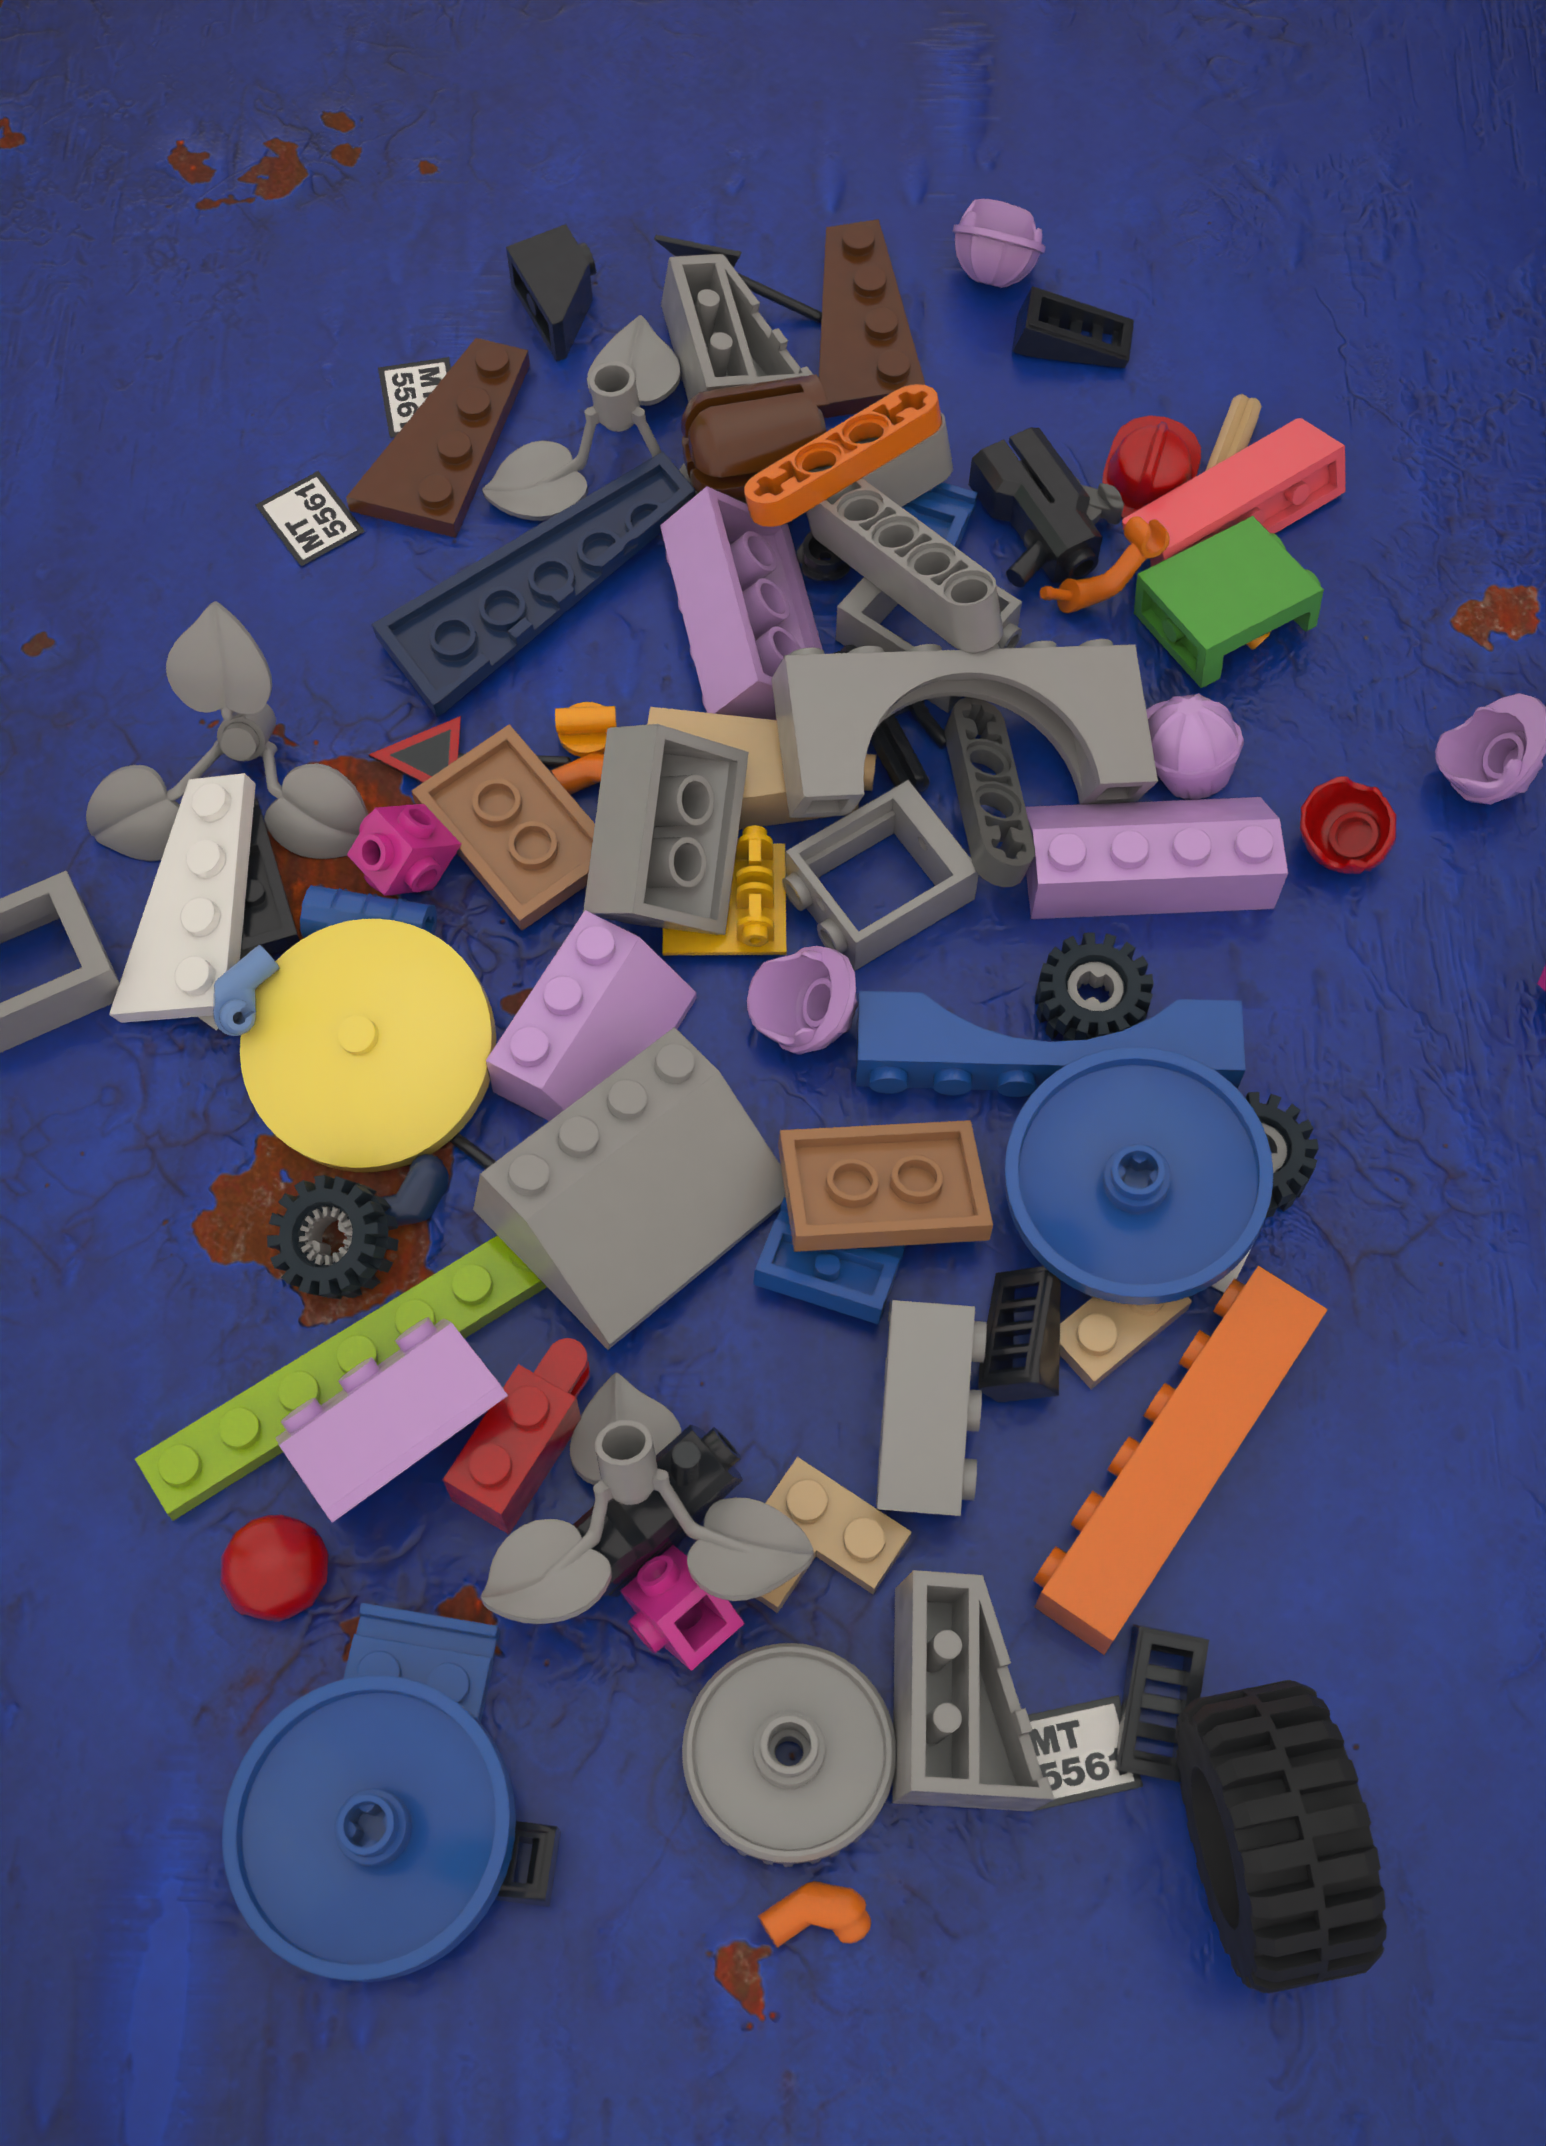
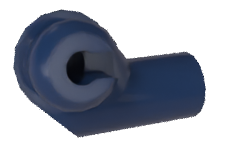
M432 1154L418 1156L412 1161L410 1170L397 1194L381 1197L385 1198L391 1207L384 1213L396 1217L398 1226L423 1222L431 1217L447 1190L449 1173L442 1160Z

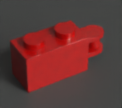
M564 1338L553 1343L534 1372L519 1364L517 1365L503 1387L508 1396L487 1411L443 1478V1482L453 1502L507 1534H510L571 1439L576 1425L581 1420L577 1397L590 1377V1366L586 1349L579 1341Z

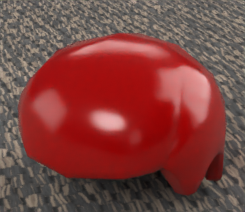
M1340 776L1314 787L1301 806L1300 832L1307 851L1319 864L1329 870L1346 874H1361L1363 871H1370L1384 862L1396 843L1397 816L1387 798L1383 797L1382 792L1377 787L1366 786L1351 781L1347 776Z
M266 1515L256 1518L237 1530L221 1556L220 1586L233 1608L241 1615L279 1622L291 1618L313 1605L327 1583L328 1551L322 1537L317 1534L316 1529L302 1520L285 1515Z

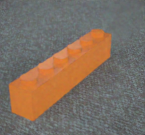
M1259 1265L1246 1284L1241 1283L1235 1278L1233 1279L1213 1310L1214 1313L1223 1318L1212 1336L1199 1330L1178 1363L1188 1369V1372L1176 1389L1167 1383L1163 1384L1143 1417L1153 1423L1140 1443L1129 1436L1107 1470L1117 1476V1479L1105 1497L1092 1491L1076 1514L1071 1526L1081 1533L1069 1551L1066 1553L1055 1546L1038 1571L1033 1581L1043 1587V1590L1034 1608L1101 1654H1106L1327 1312V1308Z

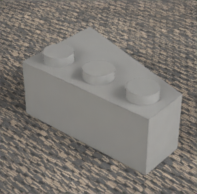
M724 254L669 257L661 307L673 350L680 364L681 378L688 402L699 392L813 375L807 366L800 368L786 349L788 340L780 329L772 330L758 312L759 301Z
M898 1300L889 1302V1334L887 1358L885 1360V1389L876 1507L879 1510L961 1516L962 1500L974 1501L977 1459L965 1458L967 1431L979 1432L982 1391L970 1389L971 1362H984L987 1330L986 1322L974 1321V1306Z
M913 1570L895 1588L893 1728L896 1739V1766L893 1777L892 1803L1032 1812L1055 1800L1048 1776L1043 1778L1029 1735L1033 1730L1026 1708L1021 1709L1008 1669L1011 1661L983 1575Z

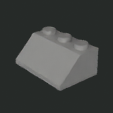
M660 724L608 728L583 912L586 910L598 917L634 925L725 935L749 752Z

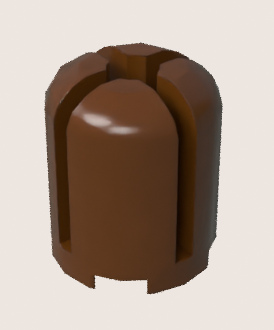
M814 374L703 391L695 395L688 402L683 413L681 431L683 434V458L687 474L697 494L708 486L743 503H747L744 487L750 478L827 432L823 414L817 408V406L828 405L823 385L818 376Z

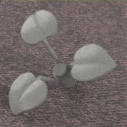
M639 315L618 332L601 350L590 366L587 383L592 396L593 406L584 411L586 423L577 457L572 459L570 451L565 446L556 442L541 440L523 445L512 452L501 463L492 480L482 488L485 498L492 505L511 516L543 521L548 520L585 498L588 493L587 481L578 471L587 465L596 424L598 423L615 432L625 431L636 424L652 457L662 452L646 421L645 411L640 408V405H654L663 401L674 392L680 382L681 369L678 358L673 350L661 340L642 315ZM684 463L679 471L691 484V480L687 474L686 466Z
M217 601L212 602L174 643L168 654L166 673L173 691L187 706L203 713L221 710L224 720L218 728L217 741L179 783L168 791L161 776L148 766L130 765L111 772L97 786L88 803L86 821L90 834L100 844L131 858L145 861L161 860L180 806L175 800L184 794L188 780L200 778L220 755L226 754L229 758L237 761H250L260 755L263 757L267 789L277 798L268 807L264 818L265 825L273 838L289 851L308 858L329 859L347 856L360 833L359 827L361 822L368 815L360 793L354 784L342 773L330 766L319 763L295 767L286 775L282 786L280 785L274 758L277 746L269 741L276 727V717L271 707L267 704L272 690V676L268 663L259 646L241 622Z
M614 1373L588 1403L581 1415V1420L576 1425L570 1443V1457L573 1468L584 1481L594 1485L595 1502L588 1532L582 1538L575 1526L558 1519L535 1520L524 1524L511 1533L498 1548L491 1563L488 1581L481 1594V1600L488 1610L507 1619L522 1623L544 1624L560 1622L585 1612L602 1597L612 1578V1569L608 1559L592 1549L601 1539L608 1502L613 1498L625 1505L638 1504L646 1500L653 1490L660 1492L686 1535L697 1540L687 1555L688 1570L700 1589L714 1597L730 1601H743L765 1595L808 1568L814 1558V1551L806 1534L790 1518L774 1507L750 1498L735 1497L719 1500L708 1509L704 1519V1527L697 1524L691 1518L671 1486L668 1472L657 1468L656 1455L682 1432L678 1420L664 1405L640 1392L619 1373Z

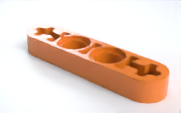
M920 384L908 385L897 389L755 474L747 481L744 487L751 519L754 523L767 527L788 523L932 436L939 430L942 424L937 392L932 387ZM879 438L869 443H857L864 439ZM833 466L824 471L809 472L818 467Z

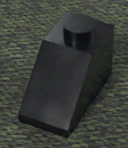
M564 224L506 247L511 286L556 362L567 358L593 301L591 276L596 274L595 262L589 247L584 242L578 244L567 225Z

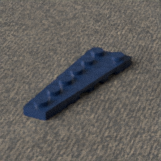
M662 451L372 623L375 636L435 716L438 717L661 533L660 525L696 496L695 488Z

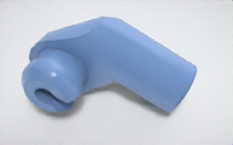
M258 945L220 976L214 984V1021L219 1030L227 1035L239 1036L250 1031L256 1020L255 989L280 969L278 964L261 945Z

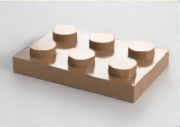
M510 724L411 790L414 802L416 804H425L462 844L457 854L521 931L587 886L595 823Z
M971 1120L780 1130L778 1150L794 1252L990 1240L993 1222Z

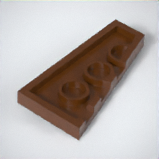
M879 219L826 227L819 379L823 385L828 405L817 406L824 418L859 413L904 386L914 384L926 385Z
M475 338L347 495L349 511L456 538L529 369L528 350Z

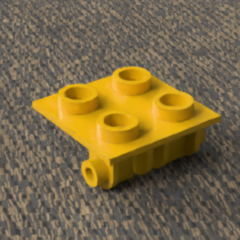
M752 825L745 827L742 831V836L737 840L725 935L663 928V956L787 955L786 892L782 883L783 878L786 877L785 843L773 844L772 838L767 836V830L762 826Z

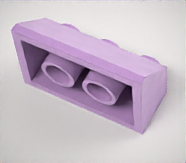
M585 910L486 1059L493 1092L550 1121L672 1028L678 1029L697 999V993L640 937Z
M429 1317L419 1321L395 1340L400 1350L379 1365H377L373 1357L366 1359L338 1380L343 1388L338 1394L322 1405L319 1404L316 1398H312L281 1420L286 1431L276 1437L277 1443L332 1523L508 1396L452 1322L443 1318L434 1325Z

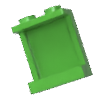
M1252 516L1138 573L1134 614L1197 685L1203 688L1221 679L1223 658L1229 652L1291 620H1294L1305 632L1316 627L1324 589L1321 587L1315 574L1310 570H1305L1286 551L1281 539L1274 533H1269Z

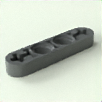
M966 697L958 700L954 705L945 725L944 735L972 864L975 871L989 883L1001 887H1013L1020 884L1035 857V846L1010 741L1001 712L985 700ZM977 734L981 735L980 739H975ZM971 762L987 766L996 775L982 772L975 768ZM981 805L994 807L1001 811L1006 818H999L989 814ZM999 842H1003L1000 849L996 848Z

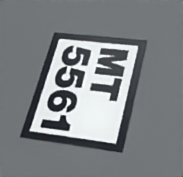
M449 357L378 367L390 438L395 437L451 369Z
M319 471L255 504L301 567L365 532Z
M1119 1695L1028 1715L1033 1730L1029 1735L1043 1778L1048 1776L1055 1800L1034 1811L1143 1787L1140 1774L1115 1769L1122 1710Z

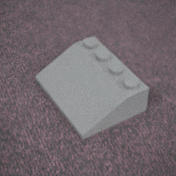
M674 1027L480 1173L473 1210L601 1344L609 1350L779 1210L786 1195L780 1163L719 1070Z

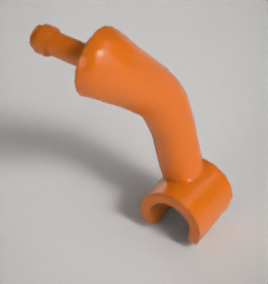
M1139 516L1130 518L1125 525L1124 536L1131 544L1108 571L1090 578L1066 579L1061 583L1059 589L1052 586H1044L1040 589V597L1046 601L1057 600L1058 607L1062 612L1072 613L1115 596L1126 586L1147 558L1157 557L1166 550L1170 541L1167 529L1157 519H1152L1147 523Z

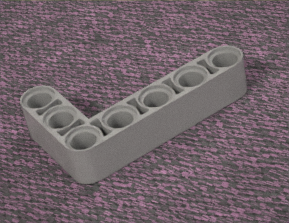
M941 413L942 424L939 430L932 436L808 510L807 517L811 534L816 540L953 647L973 653L993 647L1000 641L1003 635L996 580L990 572L902 508V506L945 481L953 471L945 416ZM879 438L864 439L857 443H869ZM833 466L818 467L809 472L824 471Z

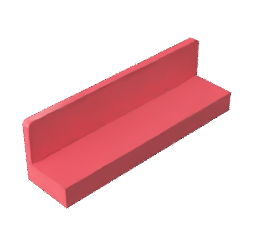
M1297 418L1123 518V530L1128 520L1135 516L1143 518L1147 523L1152 519H1157L1167 529L1170 537L1169 545L1159 556L1150 558L1151 567L1252 516L1269 533L1275 534L1346 492L1345 445L1304 419Z

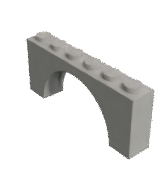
M1095 639L1084 642L1079 646L1057 647L1053 641H1037L1029 643L1022 648L1000 649L999 645L995 644L984 651L972 653L963 650H942V647L936 644H923L902 652H884L883 648L878 646H863L855 648L849 653L825 654L824 650L820 648L810 647L798 649L789 655H785L771 679L789 818L847 816L865 794L863 779L867 748L875 729L893 713L908 705L930 698L945 696L970 697L992 702L1011 710L1034 725L1052 743L1066 763L1076 786L1080 805L1137 802L1158 782L1135 645H1113L1111 640Z

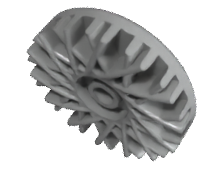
M778 1643L759 1647L739 1655L719 1669L705 1684L692 1705L687 1718L683 1736L682 1762L688 1790L696 1810L700 1813L706 1826H709L725 1845L732 1846L744 1857L749 1855L762 1860L763 1863L768 1865L780 1863L784 1867H793L797 1863L811 1862V1864H815L825 1857L830 1856L832 1858L837 1856L842 1849L853 1842L856 1843L862 1837V1834L872 1827L876 1817L886 1803L892 1786L896 1766V1739L890 1714L875 1686L857 1667L835 1653L820 1647L797 1643ZM792 1741L802 1748L803 1757L797 1764L786 1766L777 1760L775 1752L777 1747L783 1742Z

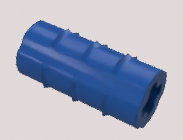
M311 885L306 891L302 903L300 931L302 937L305 938L323 928L345 921L386 919L411 924L435 935L437 912L434 905L411 902L407 899H393L381 897L377 894H363L351 892L347 889L342 890L340 888L333 889Z

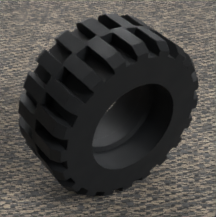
M1291 1680L1216 1694L1191 1701L1179 1714V1724L1176 1726V1740L1178 1742V1750H1176L1177 1766L1181 1775L1180 1788L1182 1800L1186 1808L1189 1836L1197 1859V1869L1208 1898L1207 1904L1213 1922H1216L1219 1930V1938L1226 1954H1229L1231 1965L1236 1975L1242 1978V1983L1247 1987L1269 1994L1366 1973L1379 1960L1384 1951L1382 1942L1386 1939L1387 1925L1383 1918V1911L1386 1909L1385 1894L1380 1883V1861L1377 1847L1374 1846L1369 1825L1372 1824L1366 1802L1362 1800L1357 1784L1359 1779L1353 1762L1348 1758L1345 1751L1342 1734L1338 1725L1334 1724L1330 1719L1329 1708L1323 1699L1317 1697L1314 1689Z

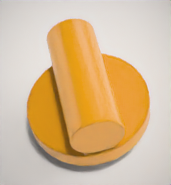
M581 702L569 708H555L556 732L563 748L579 757L592 753L603 754L605 751L607 729L617 727L616 707L603 706L594 702Z

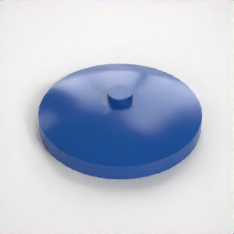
M1120 1047L1089 1054L1067 1064L1047 1078L1031 1094L1016 1118L1009 1136L1005 1161V1189L1009 1210L1022 1240L1037 1260L1058 1279L1087 1295L1105 1301L1131 1305H1152L1177 1301L1199 1293L1223 1279L1242 1261L1255 1243L1266 1218L1273 1189V1162L1268 1138L1257 1114L1243 1094L1221 1074L1202 1062L1173 1051L1152 1047Z
M388 1675L351 1677L317 1688L282 1710L263 1729L244 1756L232 1782L224 1812L222 1847L225 1872L237 1907L249 1927L275 1954L290 1964L316 1975L351 1982H374L408 1975L427 1967L457 1947L476 1928L487 1914L504 1882L512 1857L516 1827L515 1798L511 1779L496 1743L484 1726L461 1704L435 1688L411 1679Z

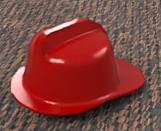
M1149 415L1135 418L1123 425L1113 439L1102 477V483L1115 486L1122 496L1124 507L1121 518L1127 517L1196 477L1201 462V446L1195 434L1184 424L1168 417Z

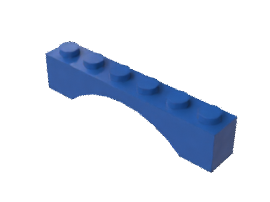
M859 991L856 1086L870 1087L879 1093H899L907 1088H934L940 1094L961 1095L969 1092L971 1089L998 1090L1000 1094L1005 1096L1023 1097L1032 1094L1047 1078L1067 1064L1089 1054L1120 1047H1152L1186 1055L1217 1071L1237 1089L1246 1071L1242 1001L1177 999L1155 1016L1123 1031L1088 1040L1048 1042L1014 1038L978 1027L947 1011L923 992Z

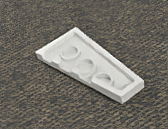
M245 773L188 780L109 1013L110 1016L119 1022L127 1023L213 1016L214 984L220 976L240 961L256 786V783Z

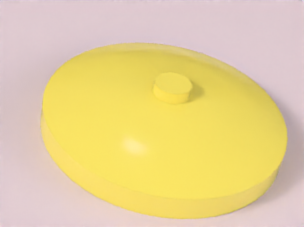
M358 919L331 925L312 933L289 948L275 961L280 969L255 989L256 1020L250 1031L242 1034L240 1037V1062L244 1084L253 1106L266 1126L279 1139L308 1159L327 1167L351 1172H379L407 1166L420 1155L436 1152L464 1128L482 1102L490 1083L486 1059L496 1046V1028L492 1008L484 988L464 959L452 947L435 935L411 924L386 919Z

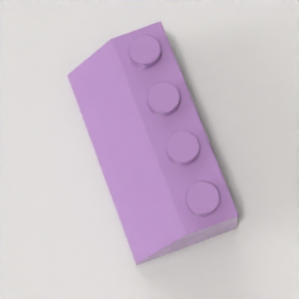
M706 486L660 525L666 548V559L671 567L678 595V606L683 615L690 643V654L695 662L703 694L702 702L707 713L776 720L771 679L783 657L802 648L814 647L822 649L788 523L774 527L756 524L750 517L746 503Z
M1261 797L1025 807L1035 846V857L1026 873L1031 919L1274 909L1288 875L1280 819Z

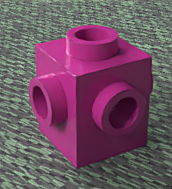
M425 804L376 807L361 822L359 827L360 833L347 856L364 873L367 883L384 896L417 893L435 888L462 844Z
M674 1545L662 1555L646 1562L639 1570L637 1576L620 1590L636 1612L628 1620V1623L641 1641L654 1654L662 1647H665L691 1671L745 1624L729 1600L714 1597L700 1589L689 1573L687 1556Z

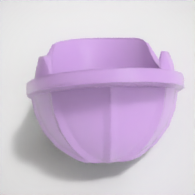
M992 199L974 200L967 208L959 225H954L952 231L955 233V247L958 260L969 277L979 283L1000 288L1015 284L1027 276L1036 265L1040 254H1044L1046 248L1042 244V229L1037 228L1036 230L1034 218L1029 211Z
M1198 693L1195 695L1174 696L1168 701L1156 703L1146 709L1156 772L1174 796L1183 799L1206 798L1216 794L1228 784L1244 746V739L1240 726L1233 721L1227 707Z
M1519 693L1500 698L1485 707H1478L1473 716L1467 719L1464 724L1440 735L1435 749V759L1440 771L1451 783V786L1469 802L1491 805L1517 794L1525 793L1538 771L1543 767L1542 759L1546 754V706L1535 697Z
M821 946L805 947L793 955L764 962L751 980L747 997V1010L753 1026L768 1038L779 1043L782 1049L796 1054L824 1049L833 1043L843 1033L851 1029L852 1020L858 1007L855 972L849 958L837 950Z

